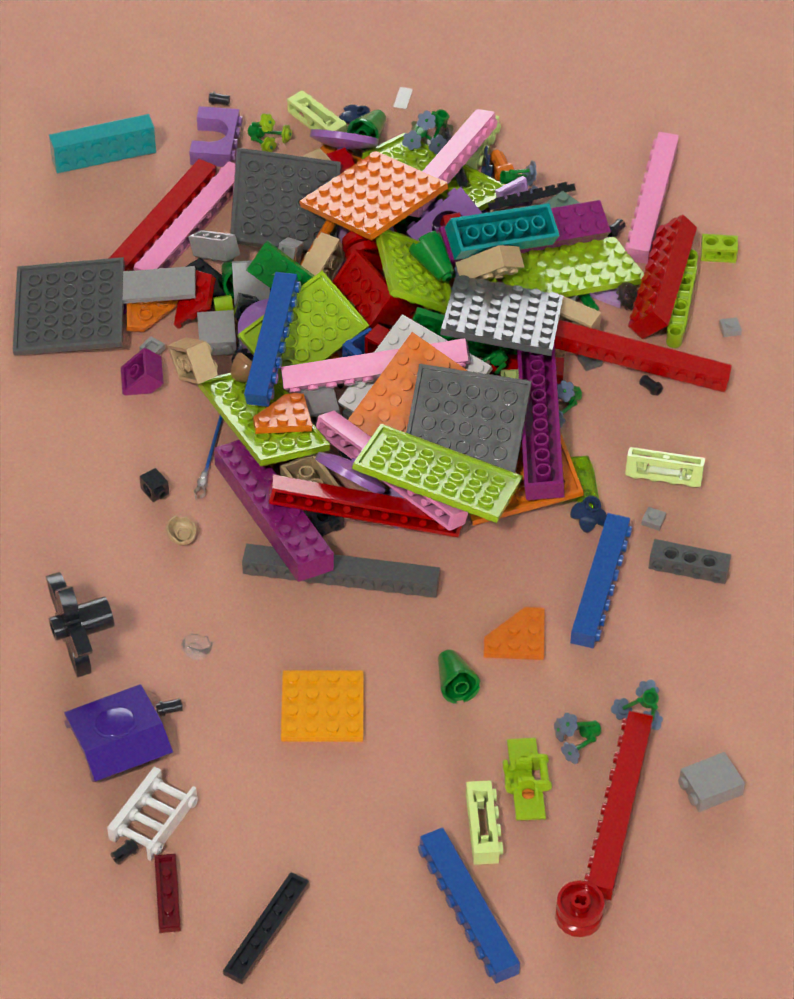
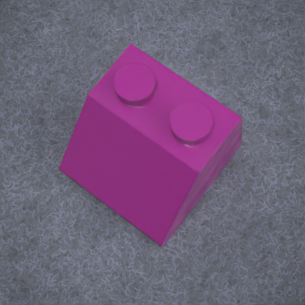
M144 347L122 365V394L125 396L150 394L157 388H160L164 384L161 356Z

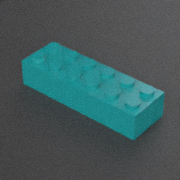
M149 114L49 134L52 162L56 173L156 153L155 130Z
M550 203L451 218L445 226L454 260L468 258L498 245L517 246L520 250L552 245L560 236Z

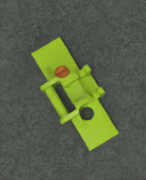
M536 738L507 739L509 764L506 759L503 760L502 764L505 774L506 792L512 794L514 798L516 821L546 819L543 791L552 789L547 766L549 762L548 755L538 754ZM540 769L541 780H535L534 776H532V770Z

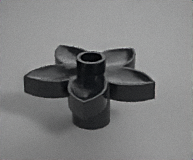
M60 572L47 575L45 577L56 610L55 616L48 618L55 641L62 639L66 643L77 678L91 674L89 654H92L93 650L88 635L115 627L109 602L103 596L77 604L73 587L66 585Z

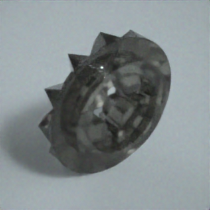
M622 283L618 286V291L616 292L619 296L617 300L621 302L620 306H624L625 310L630 309L631 311L634 308L633 304L638 295V289L632 283Z

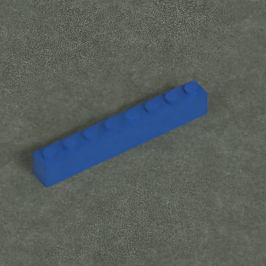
M275 272L244 392L246 403L249 405L269 407L270 399L273 400L274 398L273 387L278 382L277 371L282 366L281 356L286 350L285 340L290 334L289 324L293 322V308L297 306L296 296L301 291V282L298 281L297 274Z
M607 513L571 631V644L594 649L595 642L600 641L602 630L599 629L600 626L605 624L606 615L604 612L609 611L611 600L608 598L614 594L615 585L613 582L618 580L620 570H617L618 566L622 567L624 559L622 551L626 552L628 546L626 538H630L633 526H629V517Z
M442 827L420 836L419 854L427 860L428 870L437 878L436 883L439 890L444 891L446 894L447 904L450 908L453 907L456 912L455 917L458 924L463 925L465 928L466 938L475 946L474 950L479 960L482 959L484 962L487 976L492 977L495 984L518 975L520 970L518 958L444 828Z

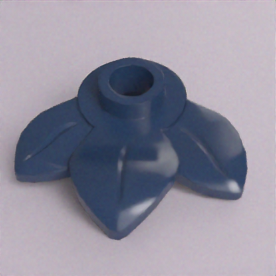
M351 104L344 107L345 112L340 114L339 118L350 124L354 119L369 113L370 109L365 105L357 106Z
M487 145L483 152L485 166H482L481 173L492 177L493 165H489L490 155L487 153L489 147Z
M588 496L583 502L576 503L572 507L570 517L579 519L581 529L587 533L596 524L604 526L607 514L601 508V502L597 497ZM589 503L593 505V509L589 507Z

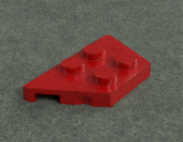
M196 270V298L178 300L174 326L177 329L181 328V323L187 319L192 321L198 317L197 312H206L211 308L216 279L213 275Z

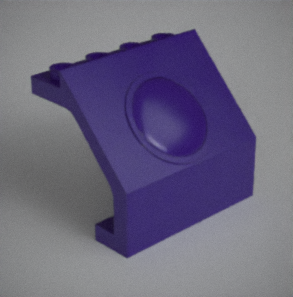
M141 684L64 712L67 719L64 721L66 728H71L84 753L91 772L89 775L92 782L173 752L163 723Z

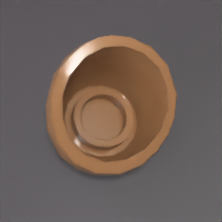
M237 353L233 360L231 376L235 381L247 383L252 361L242 353Z

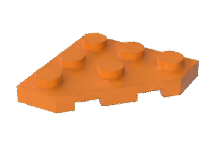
M178 300L126 303V331L145 332L177 307Z
M304 393L285 394L269 405V407L253 417L255 434L312 431V422Z
M524 607L484 637L483 658L544 660L545 608Z

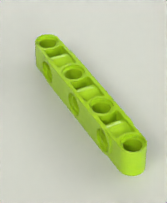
M693 249L690 250L669 325L667 326L666 344L670 348H679L682 345L686 330L698 261V253Z

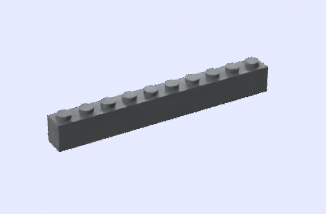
M246 543L242 560L243 574L296 580L273 547ZM334 554L333 571L303 581L436 598L440 580V567Z

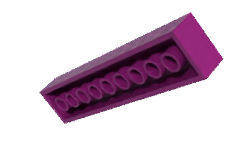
M596 200L551 208L560 236L552 245L521 249L520 252L525 253L530 250H543L547 247L556 248L561 245H574L578 242L586 243L592 240H604L611 230L601 201ZM442 226L437 230V233L439 231L442 235L452 267H454L456 262L463 259L454 260L445 226Z
M554 343L551 356L517 350L519 379L532 381L522 435L526 500L565 497Z
M240 440L215 447V466L297 582L333 571L334 553L303 510L268 504L273 474L276 475L270 465L260 466Z

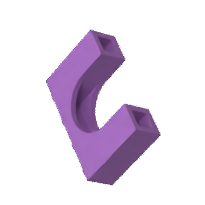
M199 106L197 130L220 132L225 137L213 142L192 140L189 152L190 165H193L198 159L214 164L216 167H224L228 161H235L236 151L234 149L238 148L237 138H240L239 126H242V116L239 115V109Z
M461 187L458 190L453 188L447 193L448 198L444 201L440 199L433 205L435 208L431 212L429 210L425 211L420 216V221L417 223L413 221L406 227L408 230L405 234L410 238L419 240L418 238L432 232L433 220L443 213L454 214L460 212L462 217L482 214V212Z

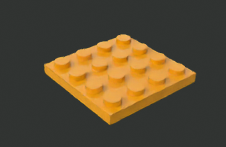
M283 670L281 742H363L364 670Z

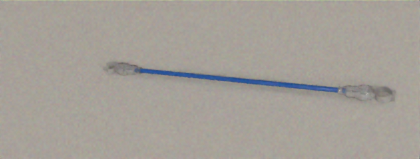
M237 337V350H240L244 347L242 346L239 338ZM219 415L206 466L197 480V488L194 489L195 500H197L195 493L200 489L204 491L200 498L202 499L206 496L205 489L208 487L209 465L223 419L221 415Z

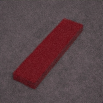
M176 854L154 855L159 933L180 932Z

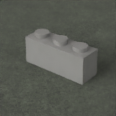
M200 230L188 236L193 256L201 257L202 259L210 258L213 261L223 260V262H230L234 260V257L240 255L235 234Z

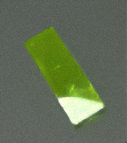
M589 456L570 457L584 496L576 498L577 502H583L588 496H595L599 499L595 472ZM589 503V507L593 509V505Z

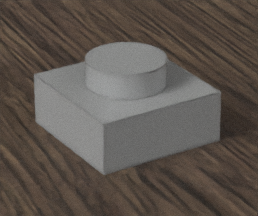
M737 317L720 319L719 326L723 337L741 335L742 329Z
M149 337L139 347L140 351L145 347L158 355L165 350V344L153 337Z
M648 507L641 525L660 531L666 518V512Z

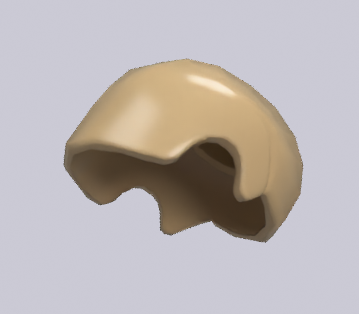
M175 515L168 520L166 526L167 534L173 543L187 545L195 539L197 533L195 523L187 516L179 517Z

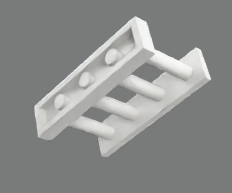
M153 767L107 827L109 840L116 843L123 836L133 839L135 842L146 847L147 858L152 861L155 857L154 855L161 853L164 843L188 811L196 806L198 802L197 788L192 786L186 794L164 783L161 770ZM161 790L181 800V802L174 809L151 796L155 791ZM149 805L170 817L163 825L140 813L143 806ZM137 820L158 831V833L150 840L129 829L128 826L132 821Z

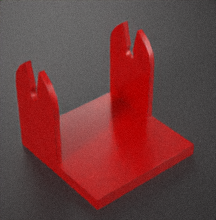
M354 249L332 281L345 298L355 305L354 308L369 324L368 328L371 329L378 322L394 326L402 314L412 319L413 315L411 312L416 311L417 307L427 309L422 305L412 304L405 299L395 298L389 294L386 279L378 272V270H383L381 258L378 254Z

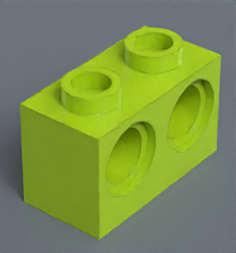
M702 234L701 261L736 263L738 236Z

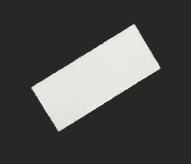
M400 87L393 107L407 109L413 89Z

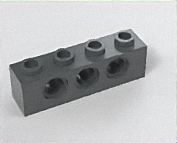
M654 539L648 569L725 584L731 554Z

